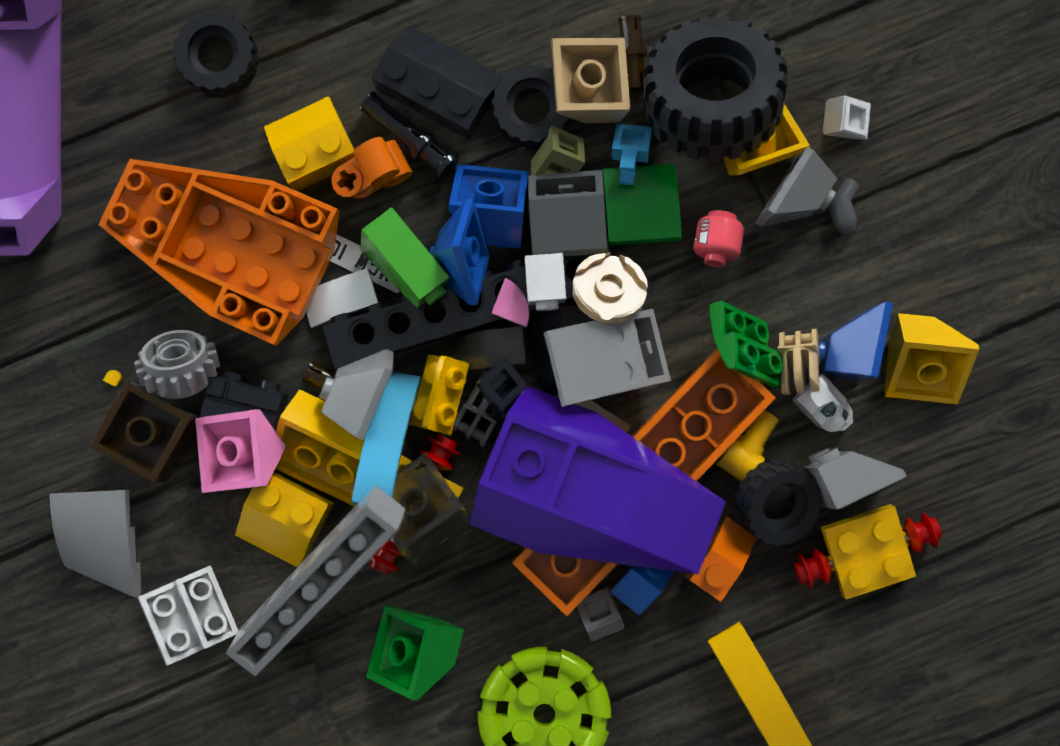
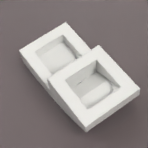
M368 268L317 286L313 299L306 311L311 328L331 323L330 318L343 313H356L365 310L370 305L379 303Z

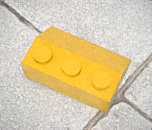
M299 389L279 418L276 433L282 439L286 448L275 469L355 507L356 505L352 504V497L364 439L356 438L323 414V400Z

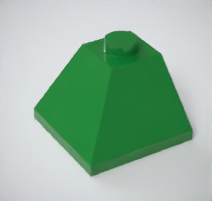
M385 605L366 678L411 700H418L455 666L464 629L438 618Z

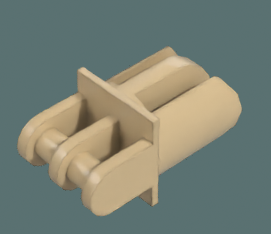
M812 329V333L801 334V330L795 331V335L785 336V332L779 333L778 351L783 364L781 393L783 395L791 394V368L794 370L797 394L806 393V368H809L812 392H819V365H821L819 358L817 329Z

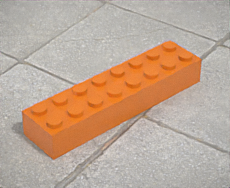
M716 348L632 437L697 481L776 397L759 381L730 370L723 361L718 348ZM524 548L512 562L566 616L617 565L615 563L540 554L528 548Z

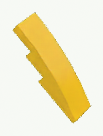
M738 622L709 639V645L768 746H812L742 624Z

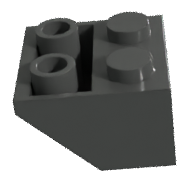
M602 170L528 175L532 255L563 253V256L607 253Z

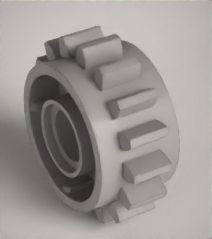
M189 330L169 331L152 338L145 344L142 351L138 353L140 360L134 362L140 386H146L148 393L153 392L157 396L167 399L185 398L202 391L208 386L210 377H216V368L220 367L214 342L208 343L206 336H201Z

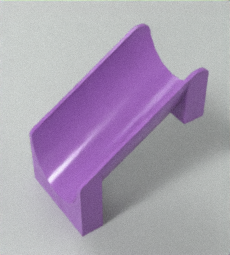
M0 0V256L29 255L61 217L62 0Z

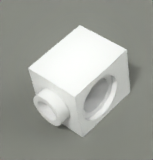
M563 253L525 256L528 305H536V311L559 309L558 303H565L566 301Z

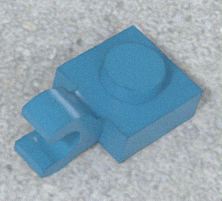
M616 124L612 145V159L621 160L619 184L634 185L637 162L648 163L652 140L651 127Z

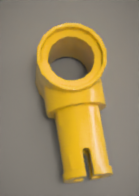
M764 410L750 424L745 434L740 435L717 459L716 465L738 480L743 481L750 470L755 469L758 464L764 462L765 458L761 456L764 452L763 446L779 420Z

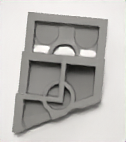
M129 490L49 494L54 536L64 566L132 597L141 596L140 562H136L135 526H130Z

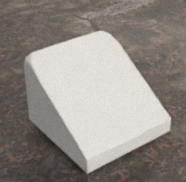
M845 95L828 99L825 103L823 134L852 139H867L871 104Z

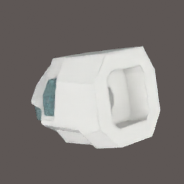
M819 374V392H812L809 382L806 385V393L797 394L792 399L797 407L817 427L830 432L843 431L853 423V411L847 399L824 374Z

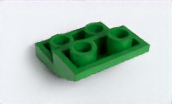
M675 164L636 166L634 185L619 184L620 167L603 168L602 177L608 246L681 241L680 205Z
M723 301L709 304L714 339L727 367L775 389L780 388L783 364L779 351L768 347L769 331L767 322Z

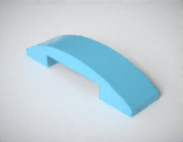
M392 371L365 435L353 491V505H357L375 485L393 498L411 413L414 411L421 382L420 376Z

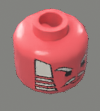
M722 210L710 211L708 216H704L698 221L693 250L699 257L704 259V264L711 267H725L726 262L734 261L740 256L744 227L737 220L736 215L731 212Z

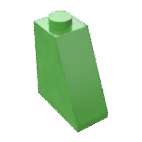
M392 207L362 229L361 252L417 308L425 302L431 306L445 295L447 291L444 287L447 285L449 276Z

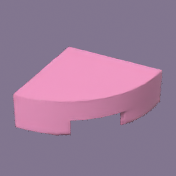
M505 278L491 313L510 322L527 327L529 307L526 297L515 283Z

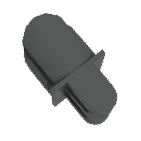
M483 370L480 378L483 377L487 373V371ZM476 383L466 403L463 404L454 422L452 431L459 430L465 433V438L468 440L471 437L480 442L479 446L483 448L499 418L495 412L492 415L486 413L490 405L485 397L479 408L473 406L481 393ZM467 410L477 414L472 425L462 420ZM482 417L491 422L486 432L477 428Z

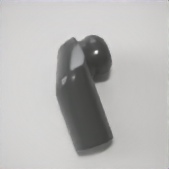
M850 178L843 180L834 198L828 205L833 225L839 233L845 235L852 233L857 227V217L851 201L860 189V186Z

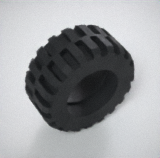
M710 16L699 17L698 22L691 23L688 20L679 24L676 31L673 29L669 30L661 37V43L657 42L653 45L644 66V110L648 126L654 129V135L660 142L668 141L669 149L678 154L681 151L686 152L688 158L698 160L699 157H707L709 162H719L720 157L728 156L729 160L742 157V152L745 150L751 153L761 146V141L765 142L770 139L775 132V127L780 124L788 81V67L786 59L781 55L782 50L774 40L769 41V35L759 27L756 30L752 29V24L742 19L739 22H734L728 16H720V19H710ZM717 77L736 83L743 88L744 92L731 99L711 101L690 94L684 87L699 79Z

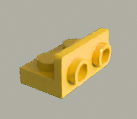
M428 354L410 425L451 435L463 387L466 382L469 363L447 356Z

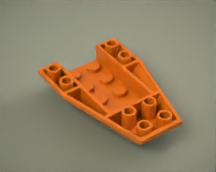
M129 159L98 225L209 316L277 346L304 318L316 288L320 284L333 256L340 210L272 180Z

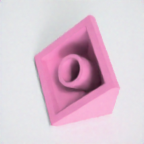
M260 409L195 418L202 493L267 486L286 445Z

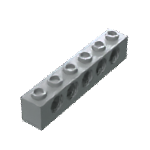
M375 485L242 625L226 654L256 677L398 530L405 508Z

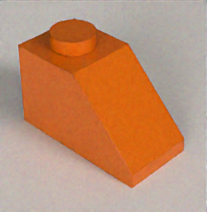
M726 516L713 534L699 574L686 573L685 577L721 602L741 574L757 537Z

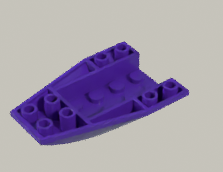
M527 386L506 416L479 482L469 525L540 554L699 574L726 501L597 412L576 404L562 406L560 398Z

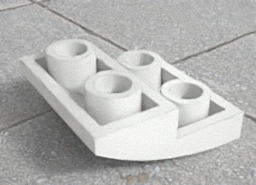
M211 565L138 597L166 666L226 640L238 632Z

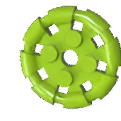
M547 647L528 648L511 655L512 660L504 666L499 664L487 678L480 694V698L483 699L481 711H477L479 732L485 746H507L502 737L510 731L516 741L512 746H569L571 741L576 746H604L609 734L606 731L607 719L611 718V704L607 689L603 681H598L592 673L594 668L576 654L564 649L561 652L547 650ZM545 665L558 667L557 677L543 675ZM522 672L528 680L517 688L511 678ZM580 681L586 691L577 697L570 686ZM498 701L509 702L507 714L496 712ZM548 704L553 707L555 716L552 721L540 723L535 719L533 713L538 705ZM582 713L593 716L591 727L580 725Z

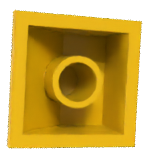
M329 96L264 127L271 149L290 187L296 191H300L333 175L337 167L355 157L353 154L355 149Z
M273 472L267 486L253 487L244 503L235 536L298 567L307 558L335 503Z

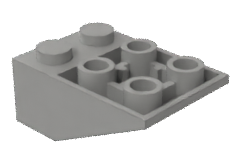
M653 309L639 311L632 319L619 324L602 323L595 320L544 332L562 406L671 381Z

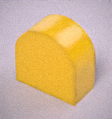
M110 370L105 375L103 381L118 387L122 381V375L119 371Z

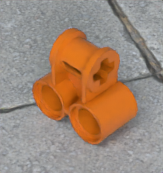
M376 137L359 145L353 152L355 157L334 170L331 183L336 193L342 197L364 199L383 187L390 188L404 182L413 174V171L396 140L385 142L382 137Z

